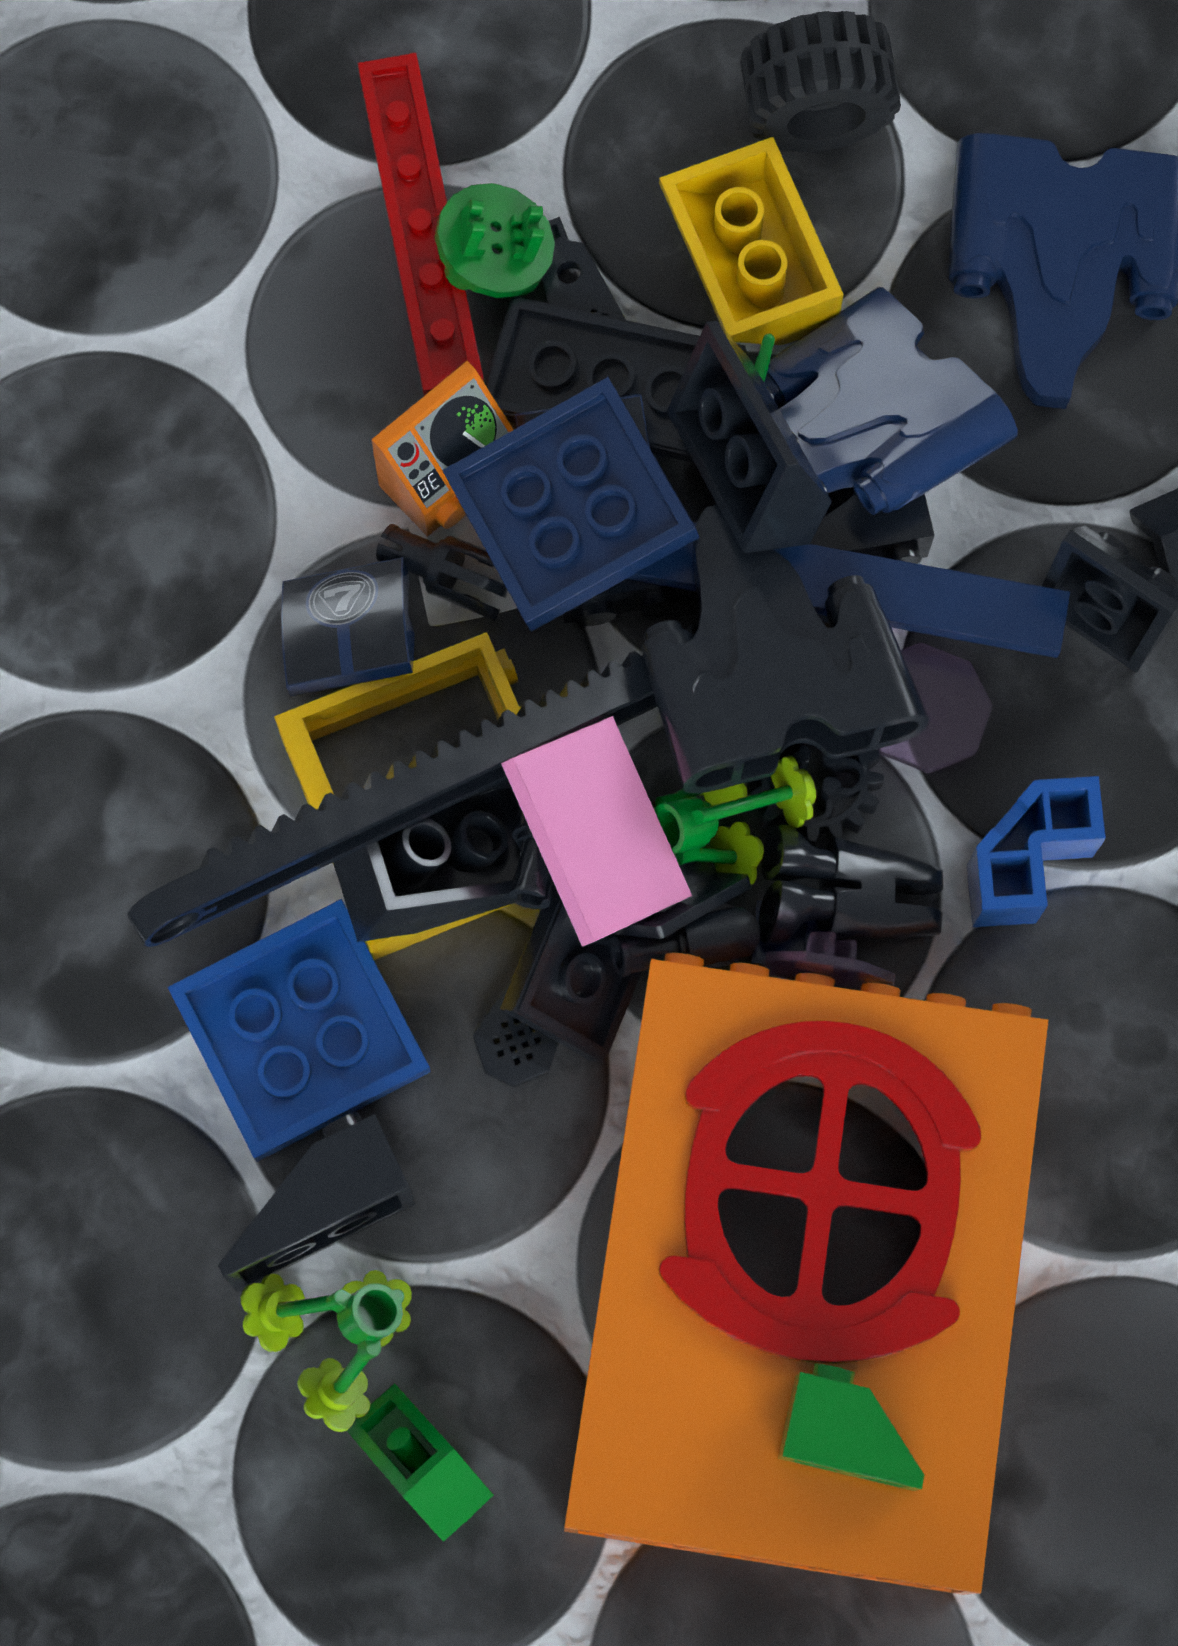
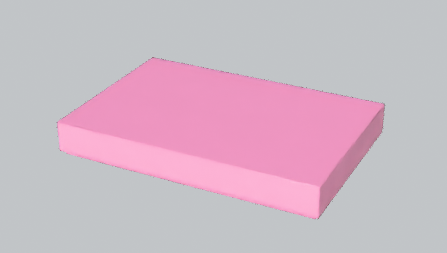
M613 716L501 763L582 946L593 943L692 896Z

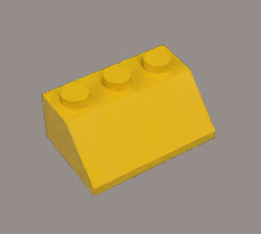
M774 137L659 178L661 189L721 326L736 343L761 344L763 336L771 333L775 337L774 345L782 346L801 339L830 318L841 313L844 294Z

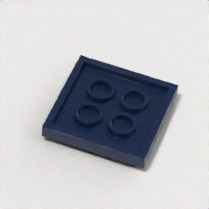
M609 377L442 470L531 632L700 538L693 522Z

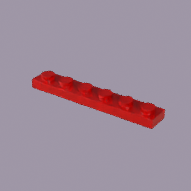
M417 53L359 62V77L423 396L466 361L476 369L484 382L466 291L456 288L446 278L445 265L440 260L434 238L437 219L447 204Z

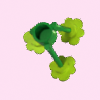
M372 1270L365 1274L363 1282L358 1280L351 1281L331 1295L305 1299L300 1287L295 1284L284 1285L280 1275L275 1273L269 1274L263 1278L261 1283L249 1284L242 1291L241 1305L247 1313L243 1320V1329L249 1336H258L260 1345L266 1351L277 1352L285 1348L289 1338L297 1337L302 1333L304 1324L299 1315L330 1310L337 1313L340 1331L351 1343L357 1344L358 1351L345 1368H342L337 1360L327 1358L321 1362L318 1368L312 1367L303 1370L298 1377L297 1385L301 1394L307 1398L303 1405L305 1413L313 1419L323 1418L324 1423L333 1431L344 1432L351 1428L355 1417L361 1418L370 1410V1401L363 1395L368 1388V1379L362 1370L372 1358L380 1354L381 1347H384L391 1341L394 1332H402L409 1327L411 1317L405 1308L412 1299V1292L405 1281L400 1279L387 1281L383 1272Z

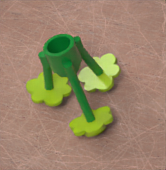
M789 755L778 760L777 770L771 775L772 782L775 785L774 789L747 796V788L744 783L700 794L688 793L682 788L675 793L657 797L654 810L678 865L695 861L714 863L717 872L748 874L752 886L757 878V866L764 854L762 841L759 837L750 835L749 826L745 822H735L731 828L718 827V819L776 803L778 808L783 809L785 819L790 826L794 828L801 827L805 820L813 817L812 805L815 803L816 789L811 775L807 770L799 769L796 759ZM698 795H700V796L704 795L705 801H702L701 799L696 798V796H698ZM710 842L711 848H703Z

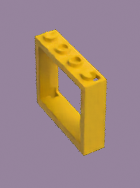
M486 632L415 660L413 663V673L354 684L274 716L280 737L308 804L318 809L326 794L330 792L334 794L312 743L313 740L479 675L497 720L502 712L510 710L517 715L521 706L519 707L510 685L516 684L519 681L512 660H509L505 649L495 652L489 635ZM504 907L419 933L365 941L373 960H376Z

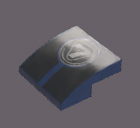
M403 557L283 581L281 603L282 647L286 687L290 697L413 673L415 634L408 616L410 576Z

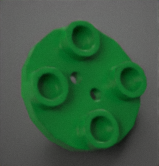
M495 183L470 185L453 194L438 216L434 237L440 260L445 265L446 278L450 284L461 290L470 289L473 292L494 298L528 295L533 292L552 264L555 246L550 223L543 214V207L537 206L535 202L518 190ZM491 227H495L498 232L493 231ZM492 249L498 250L499 254L494 253Z

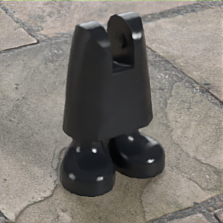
M773 824L769 829L763 846L762 874L764 879L776 882L767 889L760 907V939L763 943L783 944L794 935L803 923L818 920L820 935L823 938L885 940L929 937L941 933L943 917L941 910L927 906L895 903V893L929 895L941 892L944 889L943 870L899 853L835 837L829 840L825 849L814 847L790 825ZM803 878L820 879L819 889L791 881Z

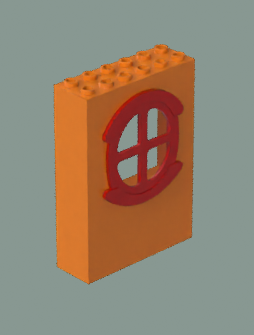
M683 953L665 954L664 961L651 959L564 1532L954 1594H981L1049 1020L1031 1017L1032 1009L1017 1004L997 1003L993 1004L992 1011L966 1007V999L951 994L931 993L927 994L926 1001L900 997L901 990L899 988L886 984L865 983L861 985V990L858 991L834 987L835 980L833 978L820 974L799 973L796 974L795 981L769 977V969L755 964L733 963L730 965V971L703 967L704 960L702 958ZM795 1077H814L822 1083L824 1093L814 1165L810 1171L794 1173L737 1164L728 1159L725 1148L732 1130L741 1116L760 1096L782 1082ZM866 1085L877 1089L888 1097L908 1120L918 1139L925 1160L927 1181L922 1189L911 1191L852 1182L840 1175L838 1164L849 1090L853 1086ZM739 1189L799 1199L805 1204L807 1218L798 1284L793 1295L780 1297L768 1293L756 1284L737 1262L725 1238L719 1216L718 1198L724 1190ZM849 1206L907 1215L915 1218L920 1225L919 1239L905 1265L888 1284L871 1296L850 1305H832L824 1300L822 1295L823 1276L831 1217L836 1208ZM814 1363L835 1366L855 1372L853 1384L870 1388L924 1473L922 1489L911 1491L778 1459L795 1376L800 1372L812 1374Z

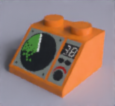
M468 361L371 439L379 486L427 537L440 526L444 529L453 527L466 515L442 470L514 430L478 372Z

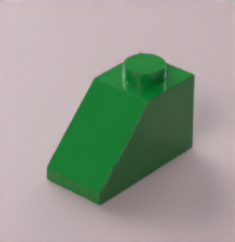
M814 1363L812 1374L800 1372L795 1376L778 1459L911 1491L922 1489L924 1473L870 1388L853 1384L855 1372L835 1366Z
M395 1383L370 1405V1410L365 1416L355 1418L353 1425L347 1430L373 1463L443 1542L494 1496L456 1450Z

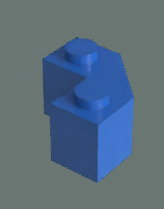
M1099 776L1034 780L997 825L976 846L966 865L972 927L1036 923L1048 906L1043 861L1093 858L1106 839Z

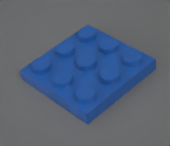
M342 899L168 987L256 1162L431 1072L420 1047L365 942H357L348 910Z

